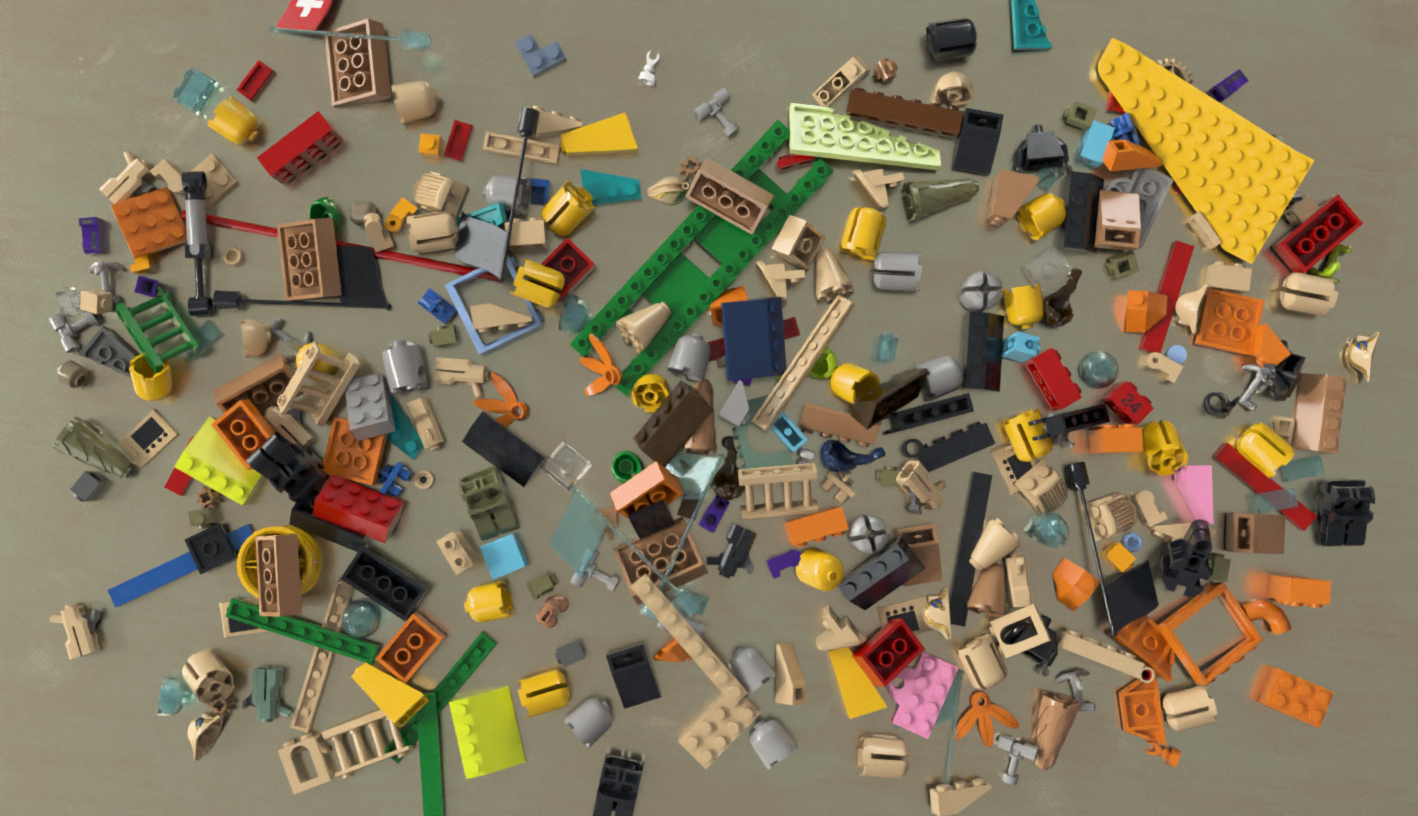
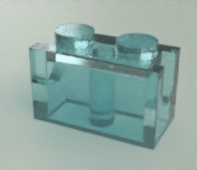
M192 67L185 73L184 81L175 89L172 99L198 115L218 83Z
M883 332V334L875 337L871 360L888 364L893 362L899 338L894 337L895 334Z

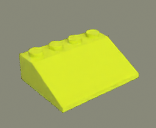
M209 417L185 448L174 467L242 506L248 505L264 476L254 469L247 470L211 425L216 419Z
M509 686L452 699L449 702L466 779L487 775L526 762Z

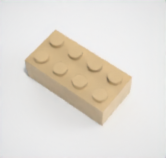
M722 693L678 738V742L707 769L760 714V709L747 696L743 697L733 706Z

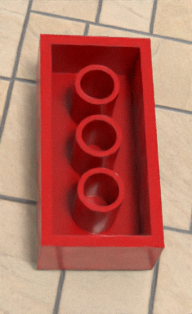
M317 111L259 155L257 159L272 178L280 183H285L291 180L293 174L298 170H304L310 161L320 158L324 154L323 151L327 148L336 146L339 142L338 140L342 137L328 119Z
M1339 194L1327 199L1308 219L1295 226L1272 246L1294 273H1306L1363 224Z
M331 474L315 498L313 515L386 543L401 517L404 502Z

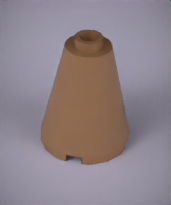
M994 563L987 569H983L967 602L966 608L969 611L980 614V612L985 613L986 616L995 618L1005 615V569L1001 568V564Z

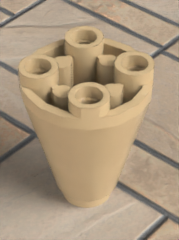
M828 247L819 249L815 257L817 299L819 301L827 300L828 303H832L838 294L841 296L852 295L854 293L853 283L834 252Z
M664 302L656 303L622 317L616 322V325L623 332L621 334L622 339L627 344L631 343L636 352L640 353L646 349L668 320L671 311Z
M998 518L995 521L991 519L987 523L970 556L969 563L978 571L987 569L1020 546V537L1013 531L1009 533L1005 530L1006 525Z

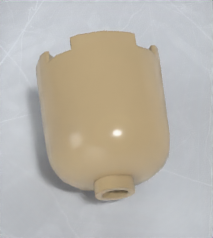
M420 80L391 86L392 93H395L396 100L394 102L401 123L429 117L435 112L436 102L439 101L437 90L433 91L428 82Z

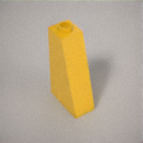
M625 112L560 135L562 141H559L562 153L566 151L568 157L632 154L639 152Z
M848 647L828 651L849 719L887 708L886 703L870 679L852 657L853 654Z
M366 662L357 667L351 676L399 728L405 725L429 701L418 690Z

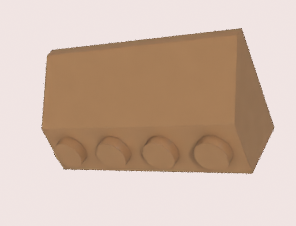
M706 157L699 167L685 197L753 235L774 195Z
M281 353L213 390L215 402L225 413L240 400H250L261 415H263L269 407H278V398L284 393L295 372Z
M1300 374L1294 414L1295 425L1291 443L1293 448L1323 454L1338 453L1347 377L1324 374Z
M805 403L798 427L802 428L801 432L813 434V431L821 432L820 436L832 438V435L838 436L839 441L850 443L851 440L858 441L857 445L869 447V444H875L882 421L867 430L850 416V413Z
M297 534L256 536L260 616L281 617L302 614L303 602L300 592L302 583L299 575L300 560L298 558L299 540L297 539Z

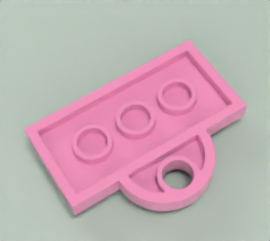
M922 652L915 669L906 667L895 677H900L904 680L903 687L895 688L893 686L894 679L888 684V692L891 698L899 704L892 723L928 739L959 667Z

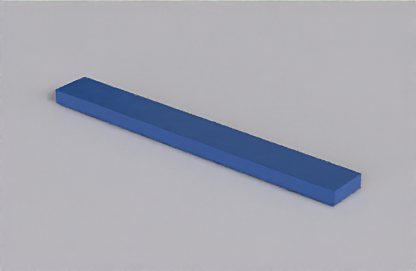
M247 524L228 533L227 536L234 551L240 550L246 539L254 532L251 525ZM189 551L109 589L108 593L116 608L196 571L198 568Z

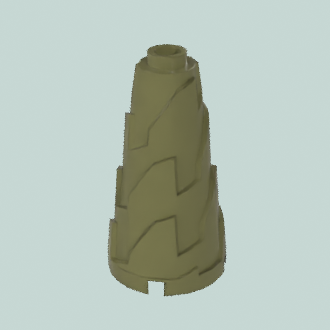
M969 178L906 182L902 187V192L907 191V195L902 196L904 209L909 218L912 217L911 220H917L956 203L972 199L979 192V185L977 181Z
M74 417L76 423L71 420L56 438L60 444H53V449L71 456L82 463L94 466L105 473L108 472L118 478H127L133 470L130 467L131 463L121 456V453L110 446L79 417Z

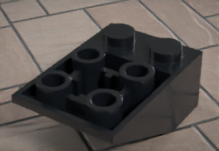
M965 108L952 169L985 175L991 174L1004 114Z
M644 642L607 653L606 658L624 709L661 698Z

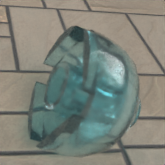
M568 294L563 304V314H560L558 329L565 333L573 334L584 329L585 325L591 321L592 314L589 313V306L584 299Z
M1090 352L1080 361L1079 377L1090 388H1106L1113 384L1118 377V362L1108 352Z
M1043 513L1033 520L1028 533L1031 537L1033 535L1038 537L1037 542L1058 548L1059 544H1062V547L1065 546L1069 536V527L1059 513Z
M364 599L350 602L343 610L341 617L342 626L345 631L356 638H367L374 634L381 622L380 611L377 605L370 600Z
M162 677L157 716H172L179 713L184 704H188L189 692H185V685L179 679Z

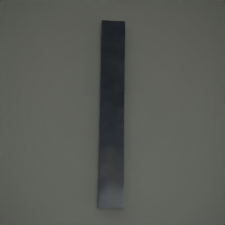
M972 472L949 599L950 624L964 627L966 625L968 614L966 607L971 596L976 570L969 563V560L982 535L993 475Z

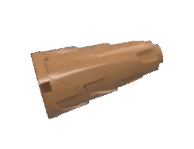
M707 379L694 383L693 387L696 388L713 410L712 384ZM714 410L680 449V452H683V448H686V453L709 455L710 450H712L713 455L716 454Z
M1051 691L1042 692L1037 718L1039 722L1036 733V746L1040 747L1038 757L1034 762L1042 770H1048V768H1052L1056 763L1060 749L1065 743L1069 729L1072 728L1081 704L1076 699L1061 693L1052 697L1053 692Z

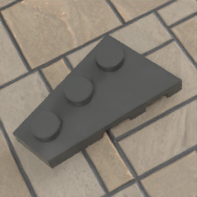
M102 326L79 354L130 378V361L135 356H138L106 326Z

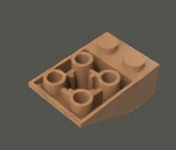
M1100 190L1095 248L1125 251L1138 249L1141 233L1139 194Z
M1227 513L1226 551L1284 554L1285 516Z
M930 523L894 529L896 541L902 537L925 566V570L904 583V587L941 581V560L936 524Z

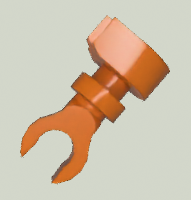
M1148 741L1149 744L1155 746L1154 751L1145 750L1146 753L1149 755H1160L1163 759L1168 758L1169 765L1177 767L1181 756L1180 750L1172 748L1169 751L1167 747L1162 748L1154 741Z

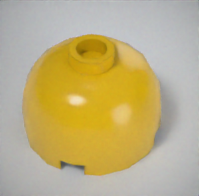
M646 374L635 383L631 393L632 400L637 407L644 408L645 412L654 413L670 394V386L662 376Z

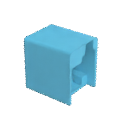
M516 533L480 546L492 580L528 565Z

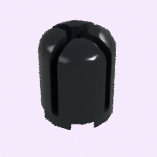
M969 18L928 23L929 27H926V41L929 43V49L932 50V53L929 54L931 62L968 57L974 54L977 48V32Z

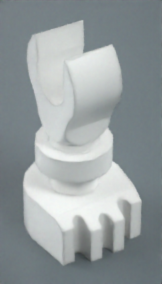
M649 51L646 55L647 65L644 66V72L640 73L638 81L645 85L655 86L654 67L658 64L660 56L658 53L656 59L651 60V51Z
M800 447L797 453L800 459H797V463H808L807 459H814L816 453Z

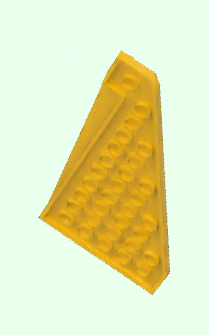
M1111 38L1098 63L1100 77L1124 111L1130 113L1134 125L1156 156L1161 160L1196 212H1201L1222 241L1220 245L1223 250L1252 264L1315 160L1292 149L1131 46Z

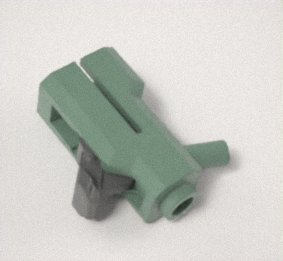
M257 667L253 669V690L242 701L243 709L248 708L250 705L257 707L256 718L261 719V722H273V719L278 717V714L288 718L292 712L280 706L279 687L284 684V668L272 667L270 669V667Z

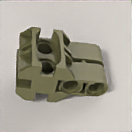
M496 465L459 478L461 497L466 502L468 514L473 520L482 541L499 536L496 522L502 534L519 529L507 489L501 480V474ZM489 488H497L498 490L491 492ZM477 493L480 497H472L470 495Z

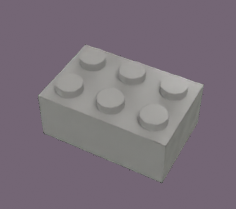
M378 372L351 379L345 389L350 431L356 440L360 441L395 432L390 391L383 373Z

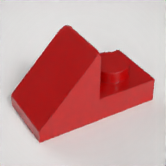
M792 154V157L790 155L781 156L775 164L777 172L812 163L815 160V156Z

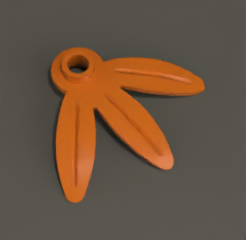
M590 334L589 339L603 362L593 357H580L579 361L585 367L604 376L593 381L584 390L587 396L599 394L611 384L618 385L622 378V373L613 365V360L606 346L593 334Z
M492 372L490 374L491 381L506 402L491 398L475 399L473 404L489 412L504 413V415L496 418V420L506 427L513 420H524L529 412L527 405L523 402H518L508 382L500 375ZM518 408L522 409V414L517 412Z
M977 692L971 698L973 707L965 713L957 724L953 739L958 741L972 729L978 718L981 737L986 747L990 748L994 739L990 715L1001 724L1013 729H1017L1019 723L1008 711L991 704L988 694ZM980 698H983L985 701L983 705L978 704Z

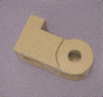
M163 159L150 170L156 178L160 180L163 178L172 192L179 195L185 194L181 181L182 175L168 160Z
M376 213L367 214L364 217L365 231L375 252L393 247L392 235L390 231H383L380 216Z
M1157 352L1146 355L1143 360L1145 368L1155 370L1164 375L1163 381L1168 384L1175 383L1183 368L1182 365Z
M1140 490L1135 493L1133 500L1146 527H1151L1168 519L1165 512H1158L1152 492Z

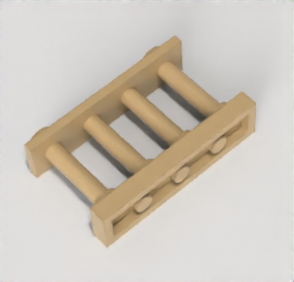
M313 341L312 345L306 349L305 357L284 393L279 396L277 404L281 414L285 415L289 407L311 413L316 425L323 427L360 364L356 356L350 353L343 360L321 353L318 342ZM317 360L340 367L336 375L333 376L312 369ZM307 376L329 382L330 385L327 390L322 391L303 383ZM300 391L321 398V400L314 407L296 401L294 398Z
M815 463L738 469L739 486L744 485L746 492V505L740 506L742 519L752 520L760 517L795 514L809 515L819 512L817 499L812 500L811 480L817 479ZM802 480L804 500L792 501L791 482ZM784 482L785 502L773 503L772 483ZM764 484L766 504L754 505L753 485Z
M382 710L322 732L324 740L331 739V742H334L342 771L334 774L335 777H342L343 779L354 776L355 771L392 757H405L409 755L408 751L414 749L413 745L404 746L399 727ZM383 719L389 722L397 750L387 754L378 728L379 721ZM365 726L371 729L379 757L371 760L367 758L360 736V728ZM346 733L352 735L360 760V764L353 767L349 766L341 740L343 738L342 735Z

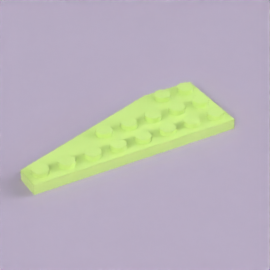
M791 103L789 106L790 154L938 171L941 167L940 150L919 142L918 144L907 141L904 136H894L889 134L890 131L868 122L855 121L850 119V115L837 114L833 112L834 109L829 107Z

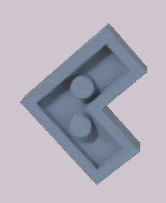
M532 34L515 42L533 77L567 60L557 41L541 50Z

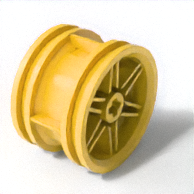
M292 525L263 528L249 536L241 546L237 558L238 576L246 590L259 598L255 537L297 534V539L299 540L298 549L301 554L298 558L300 560L299 569L301 570V595L313 588L323 572L324 555L319 541L312 533Z

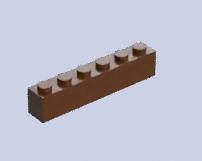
M863 88L851 89L845 114L850 115V117L957 138L960 133L963 111H959L957 107L950 106L944 108L940 107V104L937 103L924 104L918 99H911L909 101L904 100L903 97L893 95L892 97L884 96V93L877 91L869 93Z

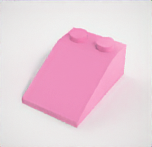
M1212 465L1181 466L1176 469L1174 480L1177 481V486L1195 520L1203 519L1208 524H1214Z

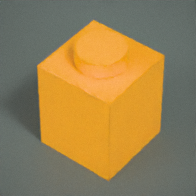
M421 133L419 143L420 155L427 158L442 159L444 140L440 135Z
M1113 542L1101 555L1118 572L1129 571L1136 559L1120 542Z

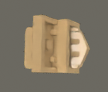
M860 169L852 171L878 204L879 208L889 207L885 185L888 188L901 185L900 182L904 180L903 172L884 176L882 169L862 172Z
M431 171L425 173L414 184L416 207L430 213L447 210L456 217L468 186L440 173Z
M763 260L756 261L776 296L781 297L782 302H788L786 279H790V282H801L802 278H805V269L786 271L785 263L766 265Z
M1044 458L1014 483L1039 514L1041 512L1049 514L1061 509L1068 497V488L1065 481Z
M1121 492L1086 503L1095 541L1125 533L1133 529V525L1136 523V506L1127 495H1121Z
M829 604L822 609L823 624L827 630L816 638V647L819 650L829 651L857 646L868 640L865 634L858 631L847 615L840 619Z

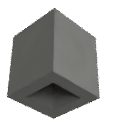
M85 471L70 490L75 493L74 497L81 502L93 501L107 483L93 471Z
M579 638L556 649L557 653H555L558 663H562L563 667L585 659L587 656Z

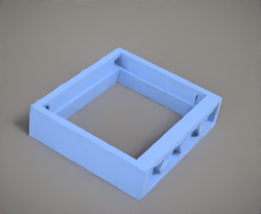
M507 255L506 265L515 280L517 275L515 268L518 265L514 257L510 258ZM478 268L445 284L478 354L542 325L541 320L544 319L540 310H535L533 302L524 299L534 322L485 345L478 330L473 328L472 318L456 286L487 272V270Z

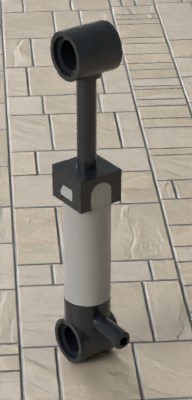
M204 171L183 172L181 177L183 191L185 192L187 227L185 258L194 259L196 297H189L188 312L190 316H211L213 313V301L210 296H204L202 259L211 258L210 245L207 244L205 203L207 177Z

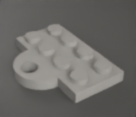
M1151 168L1135 169L1131 179H1116L1108 184L1104 190L1116 189L1118 192L1139 194L1141 222L1139 249L1142 248L1174 180Z

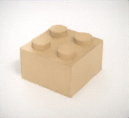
M789 215L772 249L790 264L808 270L825 236L806 220Z
M539 217L529 218V221L514 219L509 243L510 251L549 249L548 226L545 225V221ZM509 222L505 223L506 232L508 231Z

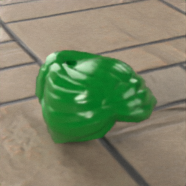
M322 197L315 200L310 206L309 219L333 218L335 230L340 221V215L334 200L330 197Z
M622 451L613 458L611 472L615 479L622 484L633 477L632 473L637 475L644 470L640 458L631 451Z

